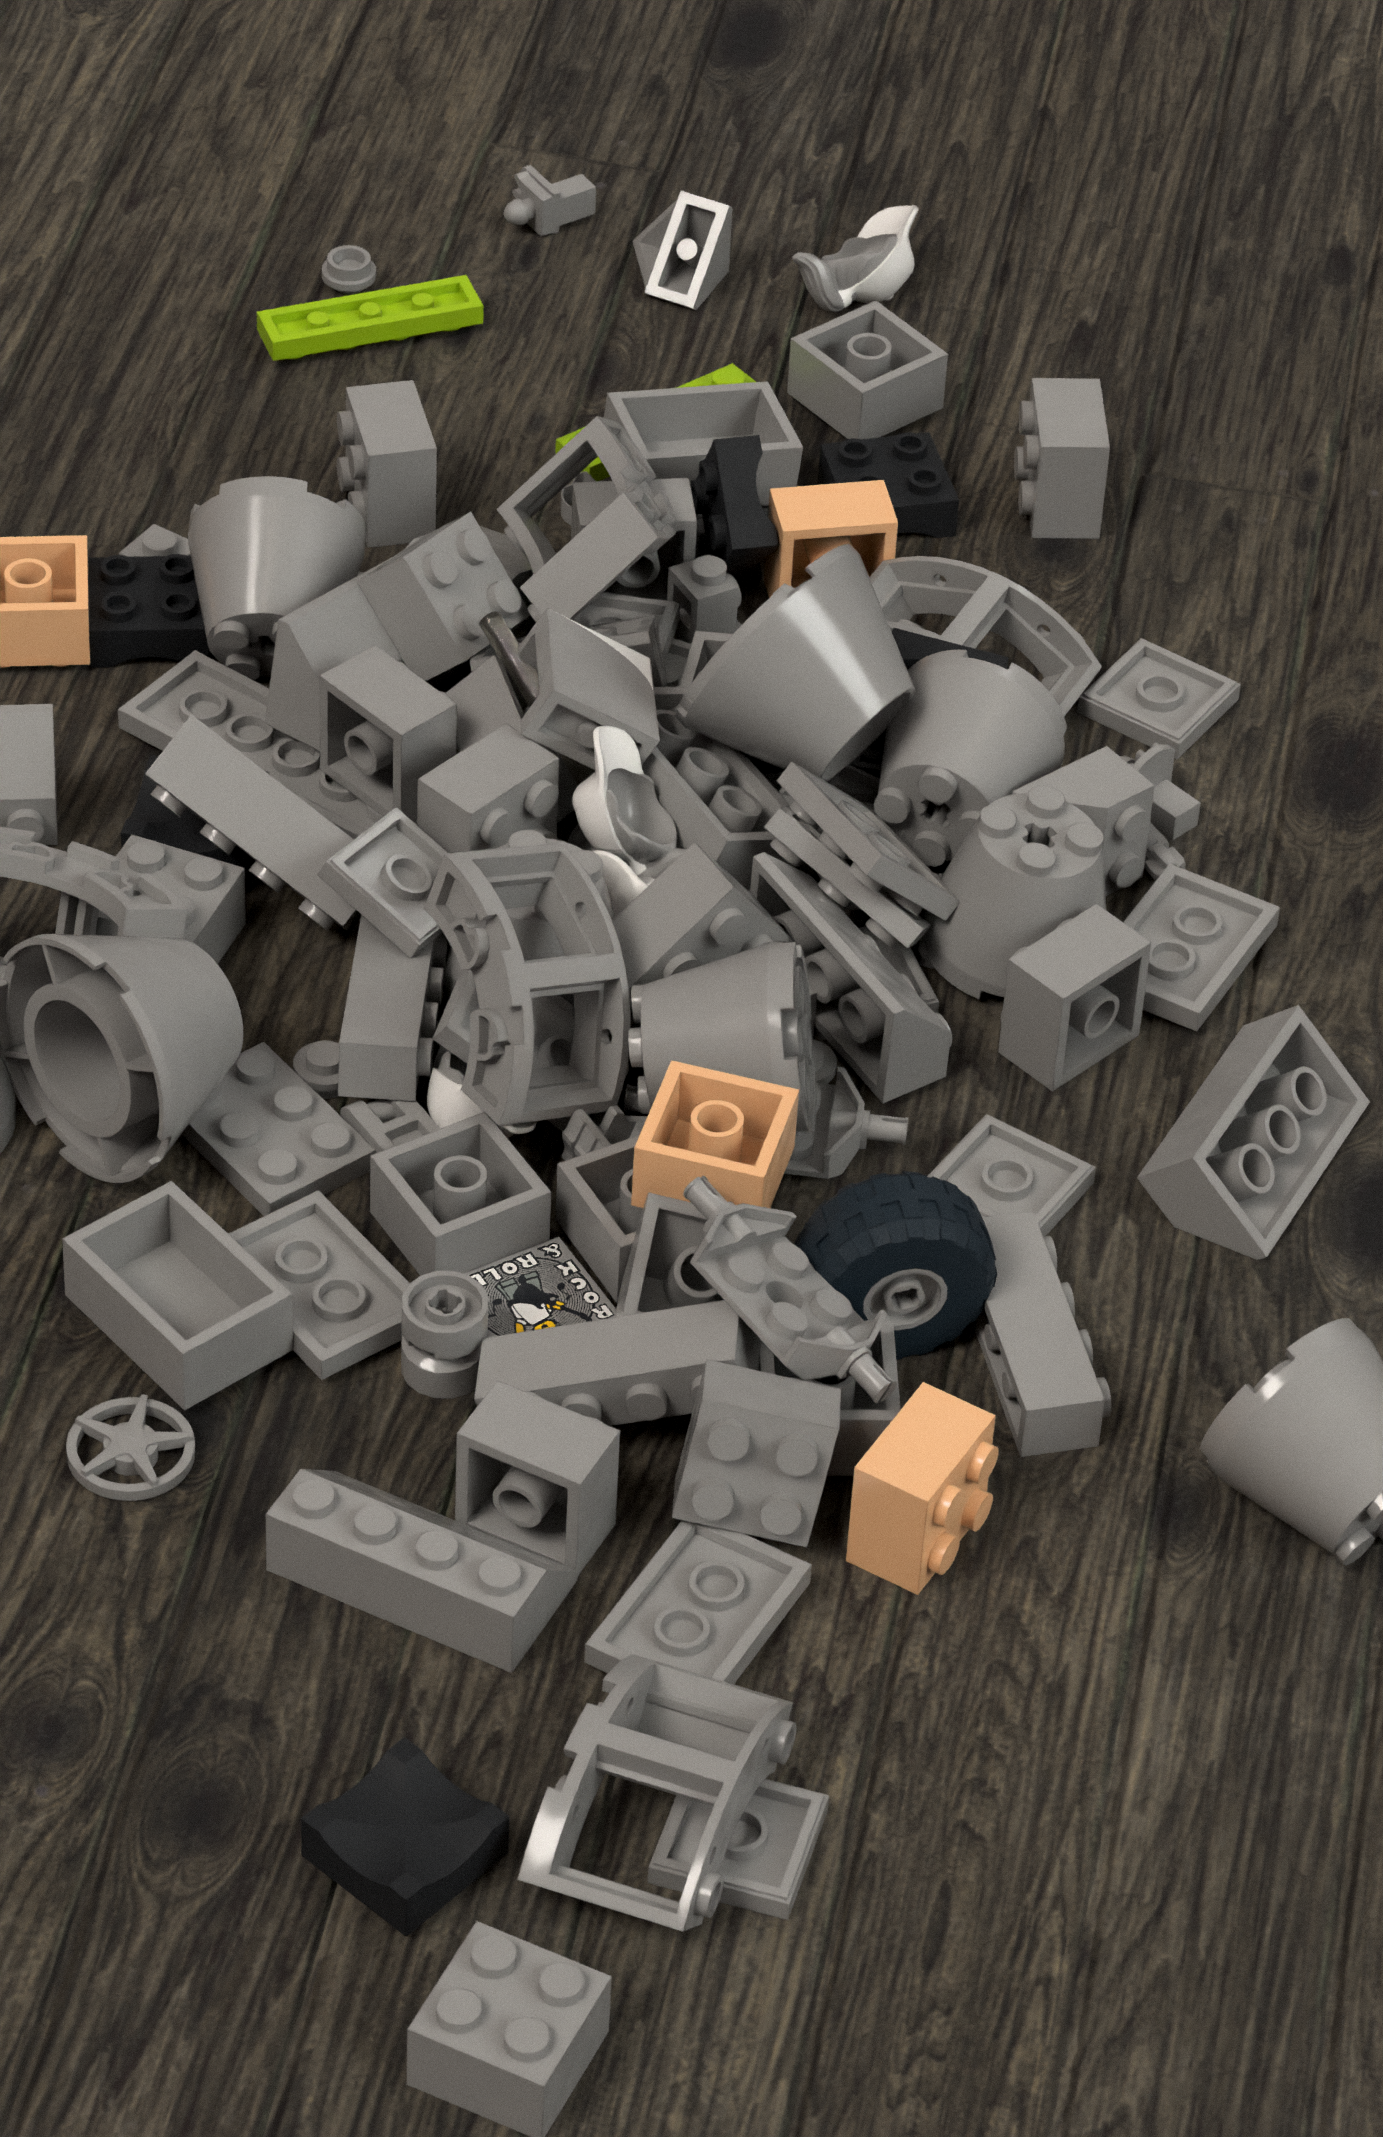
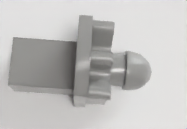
M528 165L514 175L518 188L514 189L512 193L516 199L509 202L504 209V217L508 223L515 226L527 223L541 237L550 233L554 235L559 233V226L595 214L596 186L583 174L551 184L536 169Z
M1155 742L1146 752L1141 749L1138 750L1135 760L1128 756L1120 757L1155 785L1150 822L1158 831L1174 840L1198 825L1201 802L1171 782L1175 749L1170 745Z

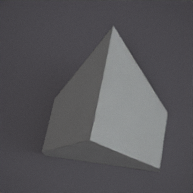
M680 191L678 199L632 241L645 285L644 293L648 296L696 311L729 272L733 208L720 202Z

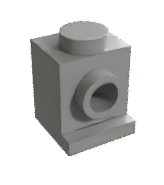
M706 555L669 567L667 601L680 603V620L675 633L684 642L692 644L695 631L734 634L741 626L737 620V607L741 604L740 588L736 579L731 574H726L727 565L719 557Z

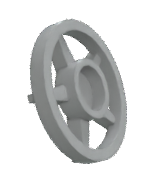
M141 1394L140 1397L113 1399L100 1403L87 1410L81 1416H77L67 1436V1463L75 1479L83 1487L97 1495L122 1501L149 1499L173 1489L188 1475L195 1459V1437L192 1427L180 1412L165 1403L148 1399V1395ZM132 1414L128 1422L115 1426L101 1422L113 1416ZM146 1415L168 1423L177 1432H155L145 1424ZM87 1434L103 1443V1451L84 1466L77 1450L82 1437ZM184 1447L179 1462L169 1472L157 1478L153 1467L158 1460V1451ZM111 1469L121 1475H140L145 1482L136 1484L115 1483L102 1479L97 1475Z

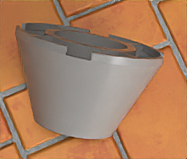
M850 544L838 546L809 564L805 570L810 574L811 579L803 582L788 594L780 588L722 645L685 692L693 701L688 712L682 706L676 709L675 717L685 728L784 770L792 761L826 782L856 760L888 728L895 714L911 700L915 688L862 558Z
M40 934L18 943L3 958L8 965L4 979L0 980V1053L11 1085L20 1103L35 1126L44 1121L48 1124L56 1136L66 1145V1147L60 1149L59 1154L87 1175L110 1183H125L149 1173L161 1162L240 1055L244 1034L240 1007L230 982L219 965L207 952L193 942L182 938Z

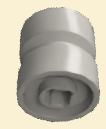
M434 1271L413 1280L403 1292L401 1374L406 1383L418 1393L432 1398L453 1399L469 1394L476 1389L482 1338L488 1337V1294L482 1284L471 1276L456 1271Z

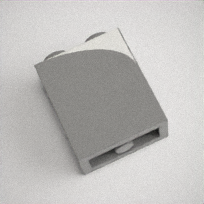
M546 608L517 649L518 660L538 670L540 693L520 721L521 735L595 770L593 731L599 726H613L624 730L632 737L638 748L641 764H643L660 741L651 658Z

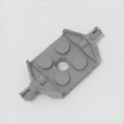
M838 1067L836 1085L816 1083L817 1107L814 1132L801 1133L799 1136H795V1147L784 1174L825 1179L842 1175L859 1149H866L867 1140L905 1145L909 1117L870 1114L869 1110H864L865 1103L846 1069ZM627 1084L624 1100L625 1112H640L637 1086Z
M705 1176L697 1177L685 1188L683 1196L707 1219L702 1228L706 1235L690 1263L775 1356L802 1380L837 1375L840 1379L852 1376L870 1395L874 1403L882 1402L889 1397L895 1390L897 1382L872 1358V1352L869 1350L888 1315L884 1309L878 1312L873 1321L866 1323L852 1308L850 1301L843 1294L836 1291L815 1271L807 1255L785 1236L797 1217L793 1212L744 1203L735 1205L733 1202H727Z

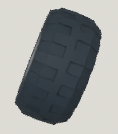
M902 1171V1174L889 1175L885 1172L869 1176V1179L855 1184L852 1182L838 1190L836 1195L828 1201L824 1200L814 1210L794 1243L795 1246L799 1247L807 1255L815 1271L836 1291L843 1294L850 1301L852 1308L864 1321H873L878 1312L884 1309L888 1314L885 1321H893L896 1360L918 1354L920 1356L934 1351L935 1347L947 1341L951 1342L961 1335L964 1328L970 1322H974L984 1308L985 1299H988L996 1283V1256L991 1238L977 1205L969 1195L967 1196L960 1191L956 1185L934 1176L931 1178L927 1177V1175H922L918 1172Z

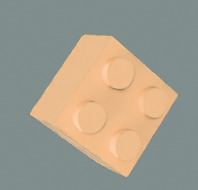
M884 480L770 489L768 518L775 525L778 547L775 552L765 557L764 582L769 598L784 583L796 588L803 582L811 579L812 577L805 568L825 553L844 544H850L860 554L869 577L882 561L895 558L898 521Z
M87 535L0 537V668L10 666L52 665L55 667H65L69 665H90Z
M671 1060L634 1147L631 1205L643 1208L648 1193L690 1202L683 1196L685 1188L695 1178L705 1176L727 1202H733L735 1205L744 1203L771 1208L795 1147L799 1089Z
M923 1382L854 1467L846 1561L916 1595H919L935 1573L945 1574L956 1557L960 1540L969 1529L976 1532L982 1527L992 1507L993 1495L987 1492L988 1478L995 1467L999 1453L998 1447L992 1445L996 1415Z

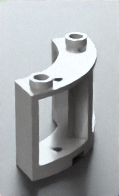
M596 416L497 508V511L508 524L504 529L505 534L516 548L526 554L531 565L533 576L520 589L532 603L528 606V612L535 622L538 621L545 609L548 608L578 623L581 612L644 554L655 553L676 533L671 527L676 518L669 498L661 491L656 496L652 492L648 484L657 476L619 422ZM599 457L614 483L618 497L556 553L532 517L595 458Z
M910 556L882 561L869 577L891 632L893 628L976 648L989 630L1014 645L1035 665L1044 677L1041 683L1055 698L1064 716L1102 668L1091 649L1085 643L1084 638L1060 614L1024 587L983 567L942 557ZM940 575L944 576L946 582L940 580ZM933 613L955 616L942 635L909 624L898 623L901 619L910 620L915 614ZM1041 625H1046L1051 632L1045 631Z
M0 827V877L32 882L61 891L55 934L95 935L100 910L119 926L117 936L184 939L188 909L176 894L155 877L146 873L140 875L137 880L118 870L120 858L72 841L68 845L66 852L35 842L36 832ZM0 957V980L4 979L8 965L3 960L4 957Z
M561 843L445 853L424 909L435 920L449 941L460 970H471L476 987L479 1009L469 1013V1057L461 1090L498 1126L570 1117L575 1110L583 1109L586 1114L606 1112L610 1106H617L624 1080L629 1071L628 1033L631 1024L629 987L625 963L613 922L588 872ZM583 905H585L586 907L585 915L582 910ZM537 906L555 932L564 956L524 961L514 927L505 909ZM573 993L575 1030L569 1064L532 1069L534 1045L532 998ZM609 1030H610V1032H611V1034H612V1041H611V1042H610V1040H609V1038H608Z
M632 1654L618 1662L604 1677L602 1691L609 1693L604 1703L599 1702L597 1706L587 1703L564 1747V1755L573 1758V1764L568 1775H563L559 1779L555 1789L547 1787L517 1880L683 1932L701 1925L704 1917L711 1918L721 1897L724 1882L723 1875L717 1873L739 1819L763 1780L775 1772L777 1763L785 1764L789 1758L797 1729L795 1722L788 1721L793 1702ZM605 1774L713 1806L693 1859L680 1901L569 1867L588 1811Z

